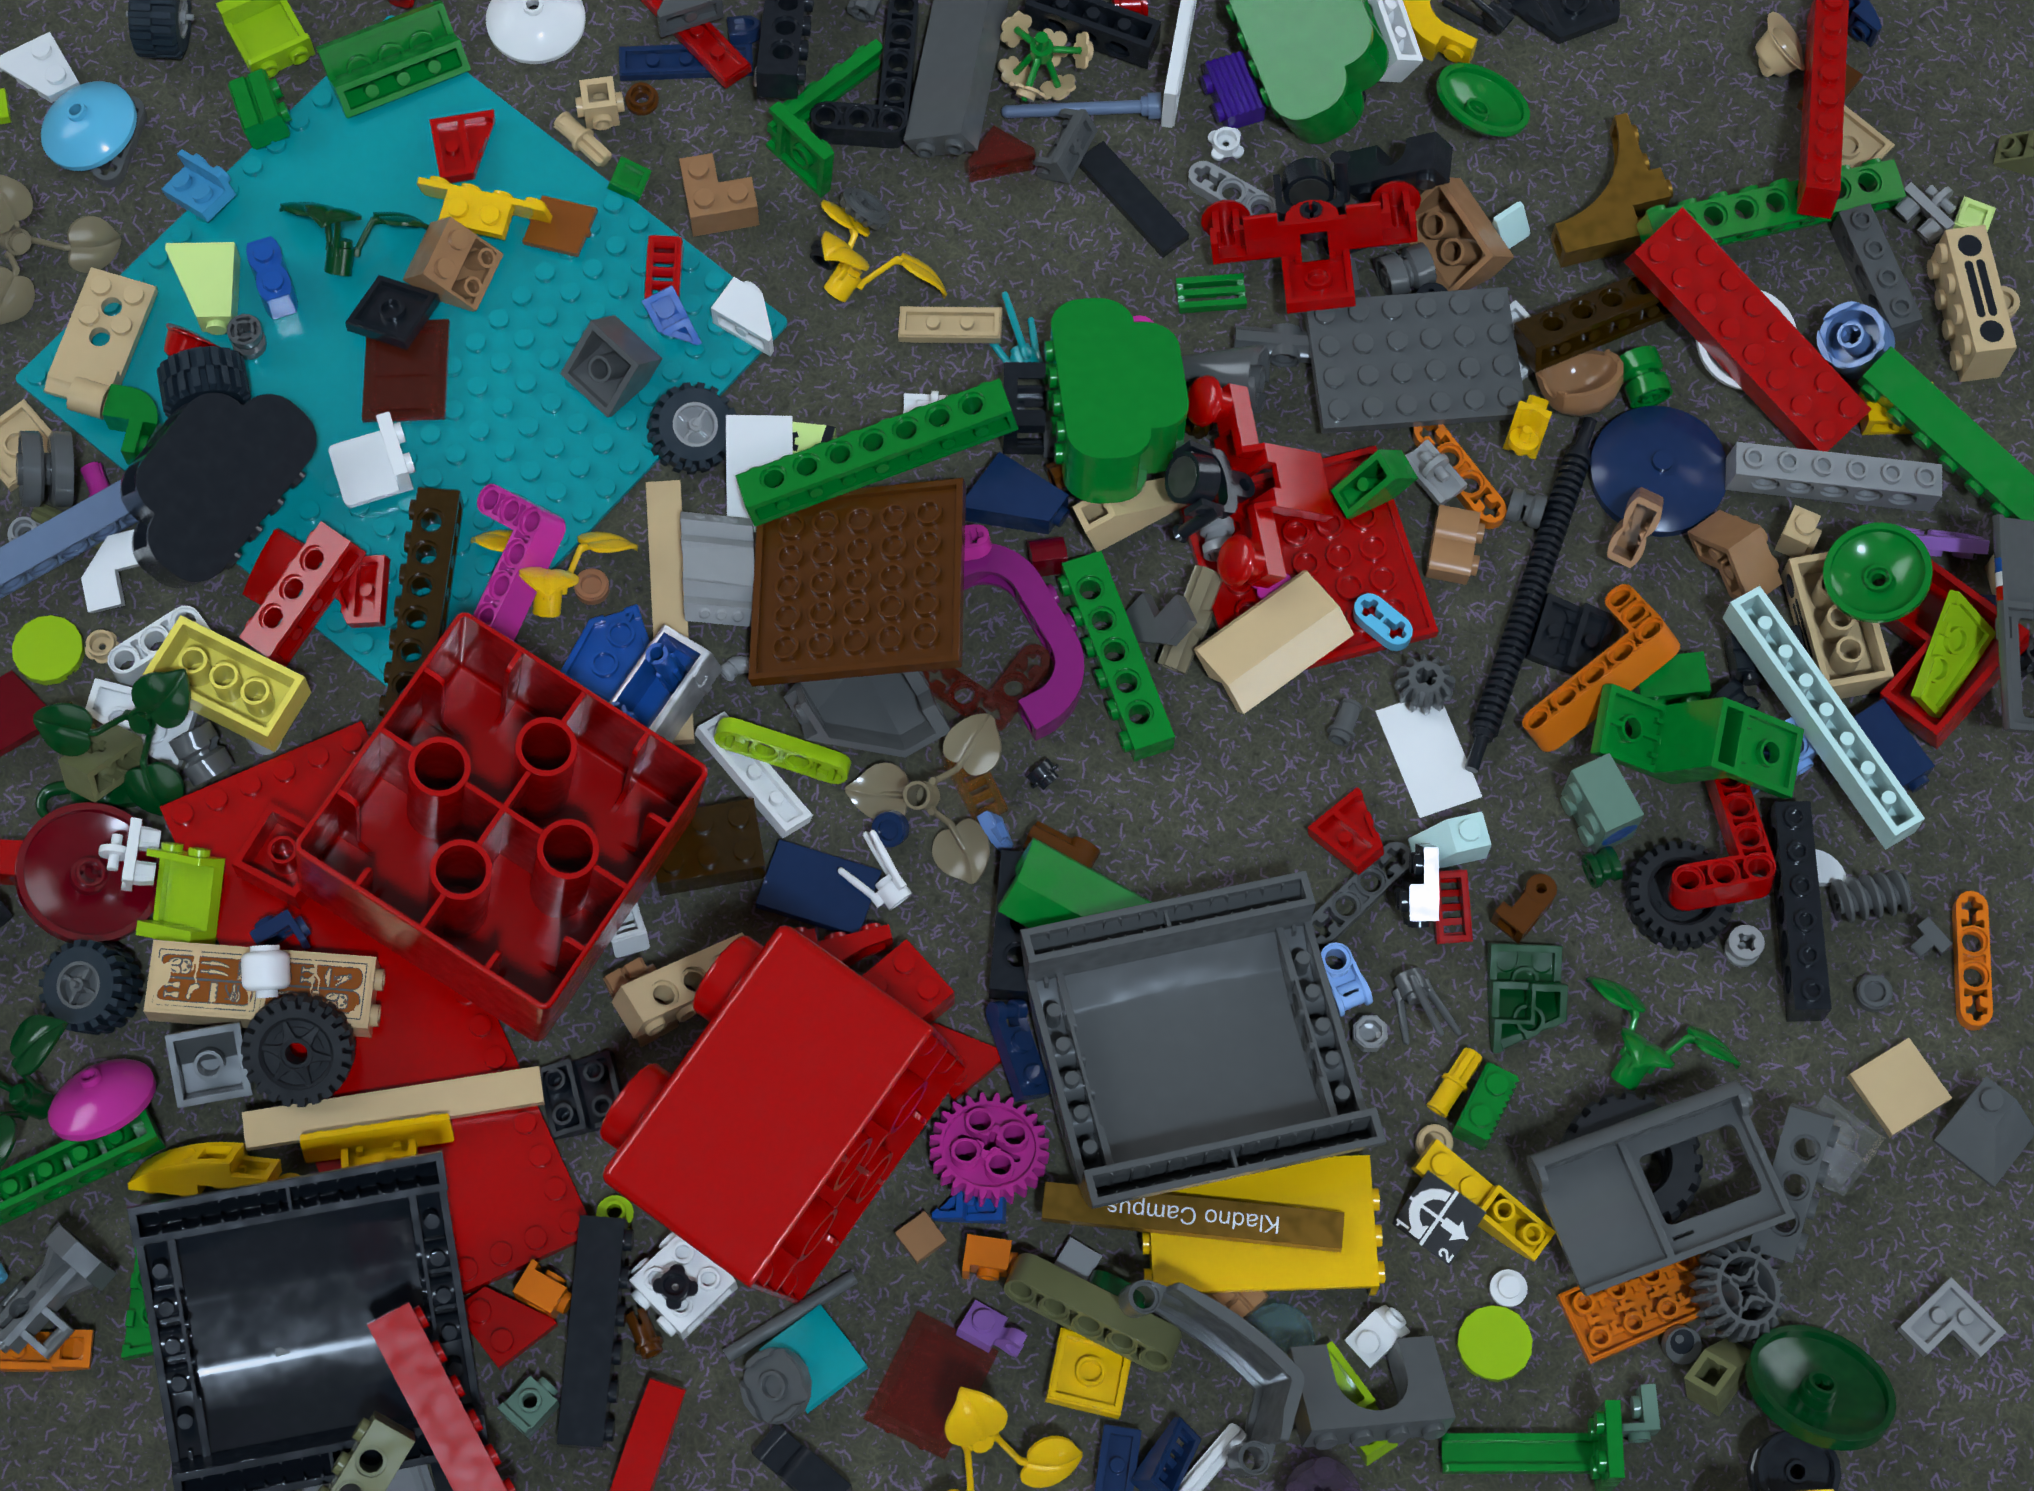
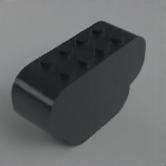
M206 393L177 408L128 466L120 483L122 502L127 511L139 521L132 536V551L140 567L159 583L171 588H187L215 577L225 568L229 570L242 555L238 551L239 548L247 541L251 543L262 531L263 526L259 523L268 514L270 516L274 515L285 501L281 497L283 493L289 488L294 489L305 477L306 473L303 471V468L312 458L316 448V432L308 416L291 401L275 394L259 395L250 399L245 404H240L234 398L225 394Z

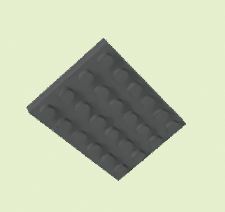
M1507 287L1355 298L1356 306L1304 312L1322 434L1512 420L1519 401L1525 402Z

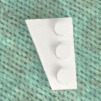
M95 678L85 709L90 712L94 719L104 725L122 715L125 710H132L135 705L131 695L132 687ZM189 710L185 720L174 728H163L157 724L154 729L156 734L152 738L149 755L159 762L168 764L179 773L183 760H178L168 742L194 728L198 714ZM125 720L118 724L119 726L135 733L130 728L128 720ZM135 733L141 736L144 745L146 735Z

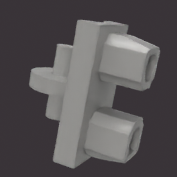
M1912 182L1904 188L1907 197L1897 204L1894 208L1895 213L1907 224L1919 212L1928 220L1917 229V234L1928 245L1940 239L1945 230L1953 229L1955 223L1940 209L1942 207L1948 214H1951L1956 209V206L1949 201L1954 192L1949 186L1939 191L1933 185H1930L1925 192L1932 198V201Z
M1428 439L1414 451L1405 455L1418 477L1416 481L1438 506L1439 504L1444 505L1467 488L1468 484L1450 465L1449 458L1445 454H1441Z

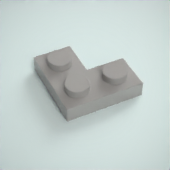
M1952 1277L1897 1329L1923 1357L1928 1355L1951 1333L1977 1360L2006 1333Z

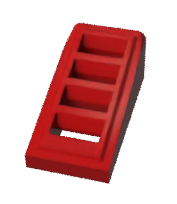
M648 236L645 298L653 295V290H663L670 285H673L680 298L684 254L682 237ZM656 263L674 264V267H657L655 265ZM654 277L673 278V281H656Z
M1467 870L1439 871V921H1433L1436 944L1473 942ZM1440 883H1457V889L1441 890ZM1459 897V903L1442 904L1441 898ZM1460 911L1461 918L1443 919L1442 912ZM1462 925L1463 932L1444 933V926Z

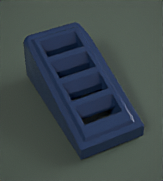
M1174 1417L1136 1470L1131 1483L1139 1491H1178L1202 1439L1181 1417ZM1178 1438L1184 1443L1182 1447L1176 1442Z

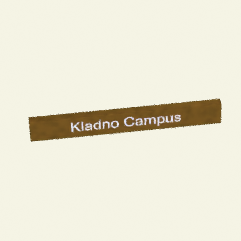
M1045 1182L1041 1221L1341 1252L1345 1212L1170 1194H1158L1091 1209L1085 1203L1078 1185Z

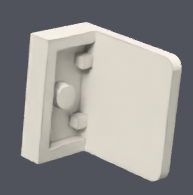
M389 411L376 415L380 431L339 442L329 447L328 452L344 504L349 508L414 489L409 474L416 471L410 452L403 454L400 444L406 442L401 423L393 424Z

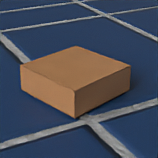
M925 1211L895 1232L896 1238L916 1264H919L947 1243L946 1238Z

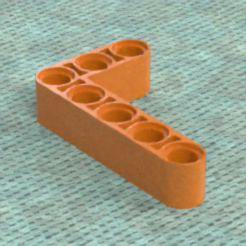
M1628 584L1618 585L1605 598L1607 608L1627 633L1525 714L1522 725L1542 751L1551 752L1558 749L1597 718L1603 685L1615 684L1632 691L1678 653L1680 649L1678 639L1661 616L1632 586Z

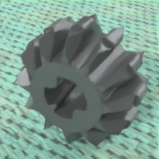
M1423 653L1420 655L1419 662L1409 657L1406 661V667L1400 666L1397 671L1399 679L1395 681L1394 688L1397 692H1400V704L1411 702L1409 708L1411 713L1417 710L1418 707H1423V712L1427 715L1430 713L1431 706L1441 711L1444 707V701L1450 702L1453 697L1451 689L1455 687L1456 680L1453 676H1450V664L1439 666V656L1433 658L1432 661H1427V656Z

